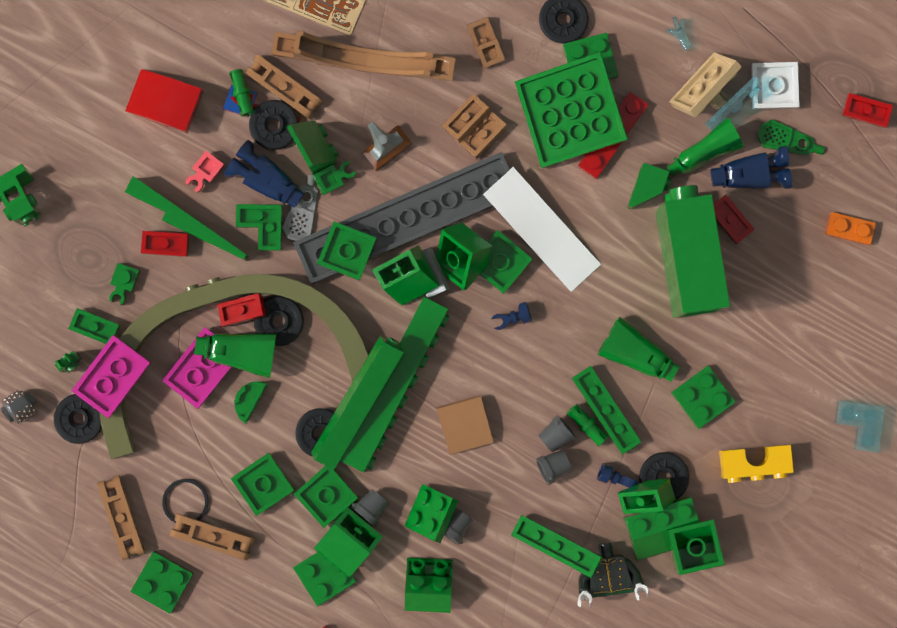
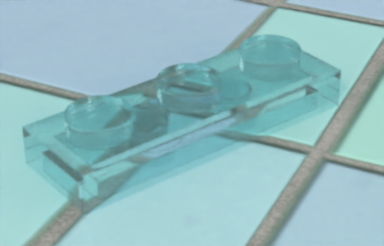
M755 75L705 125L710 130H713L726 119L725 117L731 111L736 114L745 105L742 101L748 95L752 98L761 89L759 86L761 80Z

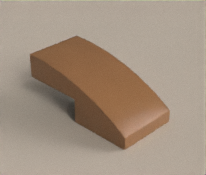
M488 17L466 25L484 68L505 60Z

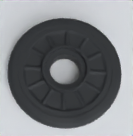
M547 0L539 14V24L545 36L556 43L562 44L578 40L585 33L589 22L587 9L580 0ZM561 13L568 14L570 22L566 25L560 24L557 20L558 15Z
M268 100L259 104L254 109L255 113L250 116L249 130L257 144L266 149L277 150L288 146L294 140L287 126L299 122L295 111L290 105L279 100ZM273 118L278 119L280 122V127L276 131H270L267 126L269 120Z
M282 296L271 297L263 301L266 316L254 319V327L257 334H276L275 346L288 345L296 340L304 324L303 313L300 307L293 300ZM279 314L285 318V324L281 328L275 327L272 322L274 316Z
M76 394L67 396L56 407L54 426L64 440L74 444H83L93 440L102 429L100 412ZM77 412L82 413L85 417L84 423L79 426L73 422V415Z
M317 408L306 412L298 421L295 431L296 441L301 450L307 455L312 456L311 452L319 440L314 436L315 429L317 427L326 428L335 412L325 408Z
M660 452L650 456L640 469V483L648 480H657L658 474L661 471H667L671 476L670 483L675 499L680 498L689 484V471L684 461L677 455L668 452Z

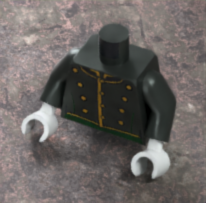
M612 543L598 544L599 556L603 557L593 578L581 573L578 579L580 594L578 606L581 607V600H587L589 607H591L592 598L632 593L634 589L637 600H640L638 595L640 592H645L648 598V588L644 585L641 573L633 562L628 558H624L623 555L613 556Z

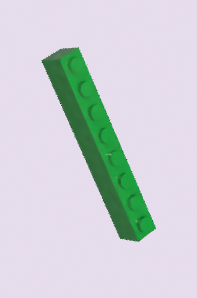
M423 297L400 341L399 346L404 352L340 461L363 473L366 468L371 470L376 460L373 457L376 449L381 450L387 439L383 435L387 428H393L398 418L394 416L397 408L402 409L408 399L405 396L408 387L413 389L418 379V376L415 375L418 368H424L429 358L426 352L429 347H435L440 337L436 334L439 327L444 328L450 318V315L447 314V308Z

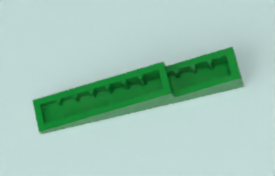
M132 176L125 193L164 211L165 214L162 221L247 261L249 257L247 254Z

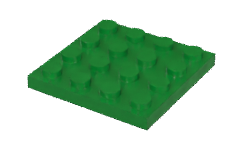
M601 52L515 81L541 168H546L629 140Z

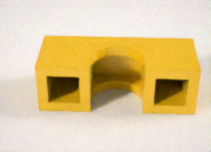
M791 445L764 447L765 458L757 466H752L748 463L745 449L719 451L721 478L728 479V483L742 482L741 477H751V481L764 480V475H773L774 479L787 478V473H794Z

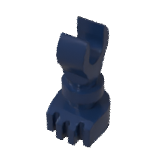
M527 302L519 304L518 312L513 310L507 315H494L491 319L500 317L503 320V324L494 329L502 330L510 323L517 324L519 320H522L523 324L532 322Z
M602 463L596 478L603 483L611 480L612 484L616 485L618 483L628 488L638 485V481L620 475V472L617 470L613 472V466Z

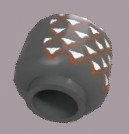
M17 390L3 399V407L0 409L10 423L14 421L20 424L35 414L33 405L37 402L30 392L25 394L22 390Z

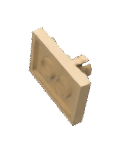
M714 52L673 96L669 103L673 108L695 118L705 110L708 103H710L713 109H720L728 100L727 95L721 89L735 78L742 66L736 60Z

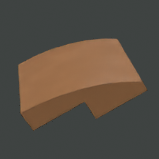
M474 94L442 125L476 159L508 128L507 124Z
M481 395L437 407L450 455L494 443Z

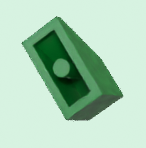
M643 163L627 208L633 209L660 196L663 190L667 191L671 182V178H668L670 171Z
M669 478L648 480L617 493L624 514L664 511L676 500Z

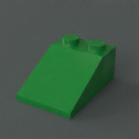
M315 120L287 126L313 174L338 163L335 157L339 156L333 144L328 146L325 140L328 134L322 124L317 126Z

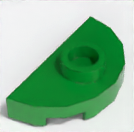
M260 381L250 382L242 386L237 392L234 400L235 411L238 418L245 424L248 423L266 390L267 383Z

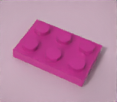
M204 327L198 337L207 338V335L212 336L215 334ZM195 338L162 381L199 409L232 367L217 364L208 358L204 359L202 355H194Z
M113 335L71 391L101 414L110 418L151 362Z

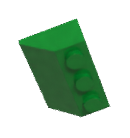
M689 496L675 500L664 511L633 513L623 517L637 561L670 551L669 529L699 523L692 497Z

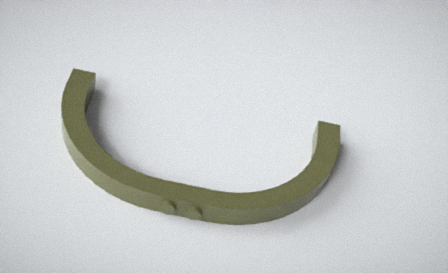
M264 274L236 276L224 280L217 277L208 280V285L199 287L198 284L185 288L186 292L169 297L141 314L119 338L138 353L141 346L158 328L179 315L231 298L260 293L289 298L318 315L330 328L340 344L352 382L369 355L357 328L349 317L328 297L299 281ZM124 399L110 418L100 413L101 426L111 459L137 452L126 417Z

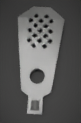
M308 175L306 184L299 188L302 192L311 195L310 200L304 201L301 199L295 208L291 207L282 227L287 238L297 241L311 235L318 194L313 175Z

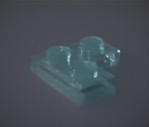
M837 401L835 423L857 427L854 449L879 453L885 407Z

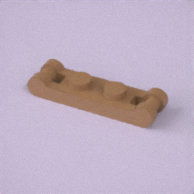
M257 54L253 59L255 62L250 68L246 69L244 74L310 120L314 115L312 112L317 106L320 107L323 101ZM263 67L266 71L263 76H260L257 73ZM304 97L309 100L306 107L300 104Z
M117 475L112 477L113 480L97 482V486L120 556L124 561L129 559L131 555L144 554L145 548L124 490L121 476ZM115 489L117 495L110 497L109 490ZM132 538L134 545L127 547L125 541Z
M176 513L174 519L176 523L174 529H171L169 536L248 561L250 555L248 551L250 545H253L255 538ZM185 524L191 526L189 534L183 532ZM235 540L242 542L239 550L233 548Z

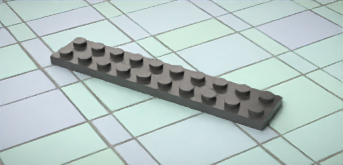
M500 152L338 223L377 238L369 259H372L492 207L493 205L483 194L510 169L503 153ZM331 226L293 242L311 284L338 273L317 264Z

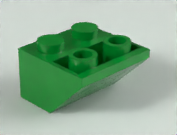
M419 245L372 269L382 289L401 306L440 286Z
M347 507L313 549L346 576L350 577L369 556L383 536Z
M407 557L404 611L451 613L453 560Z

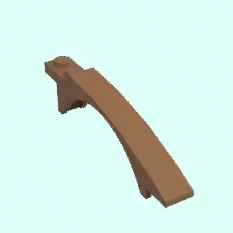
M297 31L296 35L275 32L271 56L314 62L317 65L452 81L456 59L434 55L432 52H392L356 47L322 39L303 31Z

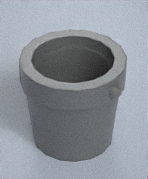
M559 415L554 417L553 421L539 434L540 439L551 452L556 451L576 438L573 431Z
M563 450L536 458L538 469L547 485L555 483L557 479L572 471L569 459Z
M372 489L358 503H353L352 509L372 527H377L379 525L378 520L389 503Z
M455 508L444 536L457 545L463 544V537L473 520L463 511Z

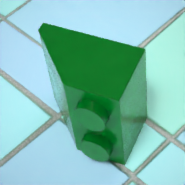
M461 222L442 229L436 258L443 274L462 290H467L488 265L492 245Z
M714 519L668 530L676 574L684 575L725 565Z

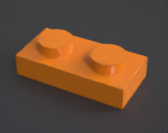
M830 212L825 235L869 246L871 245L876 223Z

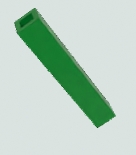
M380 336L314 446L311 454L315 461L333 470L336 468L404 352L399 346L400 342L392 337L386 339Z

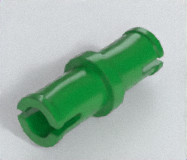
M243 69L233 70L229 75L234 88L233 97L237 99L240 116H250L255 111L251 103V90L247 88Z
M577 403L566 413L580 427L579 430L582 433L585 432L597 446H600L608 438L594 423L595 419L593 417L590 418Z

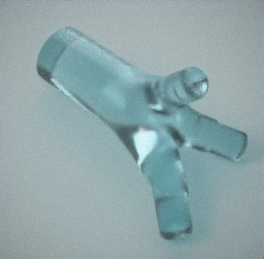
M673 17L675 30L668 28L667 33L677 37L685 51L692 47L685 33V20L681 19L679 24L677 17Z

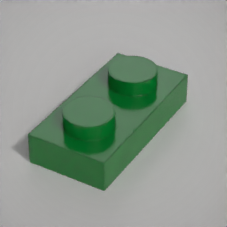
M76 308L68 329L107 344L113 335H117L120 325Z

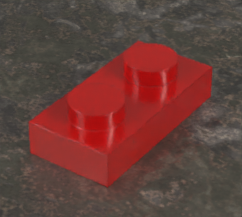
M848 93L842 116L886 128L893 105Z
M726 194L713 204L716 221L735 244H738L755 230Z
M142 231L141 254L187 257L189 234Z
M260 293L217 304L221 327H228L266 316L263 297Z

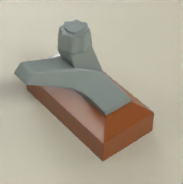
M371 122L367 126L373 136L374 144L362 153L377 171L409 147L412 142L399 125L386 133L374 122Z

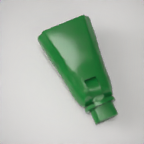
M728 117L702 140L682 151L679 158L675 157V162L666 167L672 177L679 173L687 174L698 170L715 158L744 149L745 146Z
M620 316L609 331V337H606L597 355L632 368L647 376L658 377L659 379L663 377L670 382L680 368L679 365L672 362V358H668V355L659 346L646 338Z
M221 333L212 336L207 335V338L196 336L194 355H202L204 359L208 358L217 364L270 378L276 334Z

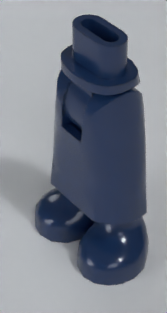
M247 140L240 147L236 156L251 164L254 168L251 170L238 159L233 158L224 175L228 178L239 175L245 178L243 184L271 199L282 202L284 205L287 203L295 208L305 193L297 188L298 185L294 184L288 175L264 154L260 157L256 156L253 152V142Z
M780 146L776 154L771 157H767L766 152L743 157L724 165L721 164L719 168L710 169L712 186H723V188L727 186L737 189L770 188L771 182H777L783 188L791 189L792 175L789 168L769 172L771 167L789 166L787 146Z

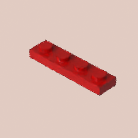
M629 92L619 106L627 135L649 105L632 92ZM621 143L586 154L578 167L597 179Z

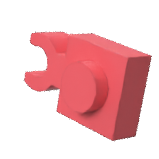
M205 151L192 167L197 173L189 176L185 183L189 186L192 181H198L195 191L199 193L204 187L203 182L205 179L211 183L225 165L208 151Z

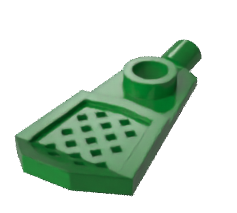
M772 119L760 125L757 135L762 148L778 150L780 146H787L788 152L809 155L812 152L822 155L825 146L815 144L812 137ZM799 140L806 142L805 148H801L798 145Z

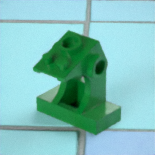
M20 164L0 176V200L3 201L6 207L3 209V212L8 220H13L26 227L32 220H38V215L41 212L36 208L38 203L31 193L27 195L24 186L34 181V178L27 168ZM18 190L20 196L10 201L8 196Z

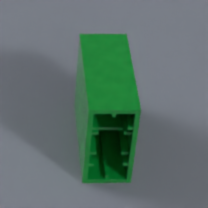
M697 185L670 189V193L665 195V202L655 213L672 318L718 312L728 308L730 303L712 194L699 196Z

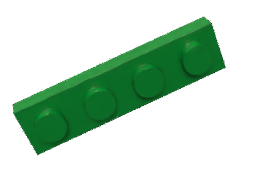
M591 366L571 378L622 455L641 443L637 434Z
M523 515L520 516L511 536L590 578L594 577L603 559L598 554Z

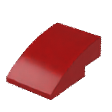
M141 69L125 112L188 134L204 91L201 88Z

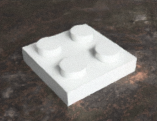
M798 62L751 64L752 110L799 108Z

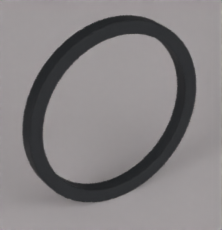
M181 479L173 482L165 490L162 499L163 510L166 516L174 523H176L175 518L167 510L166 498L170 489L179 483H192L202 491L205 498V506L196 520H200L205 515L209 503L208 495L204 487L198 482L191 479Z

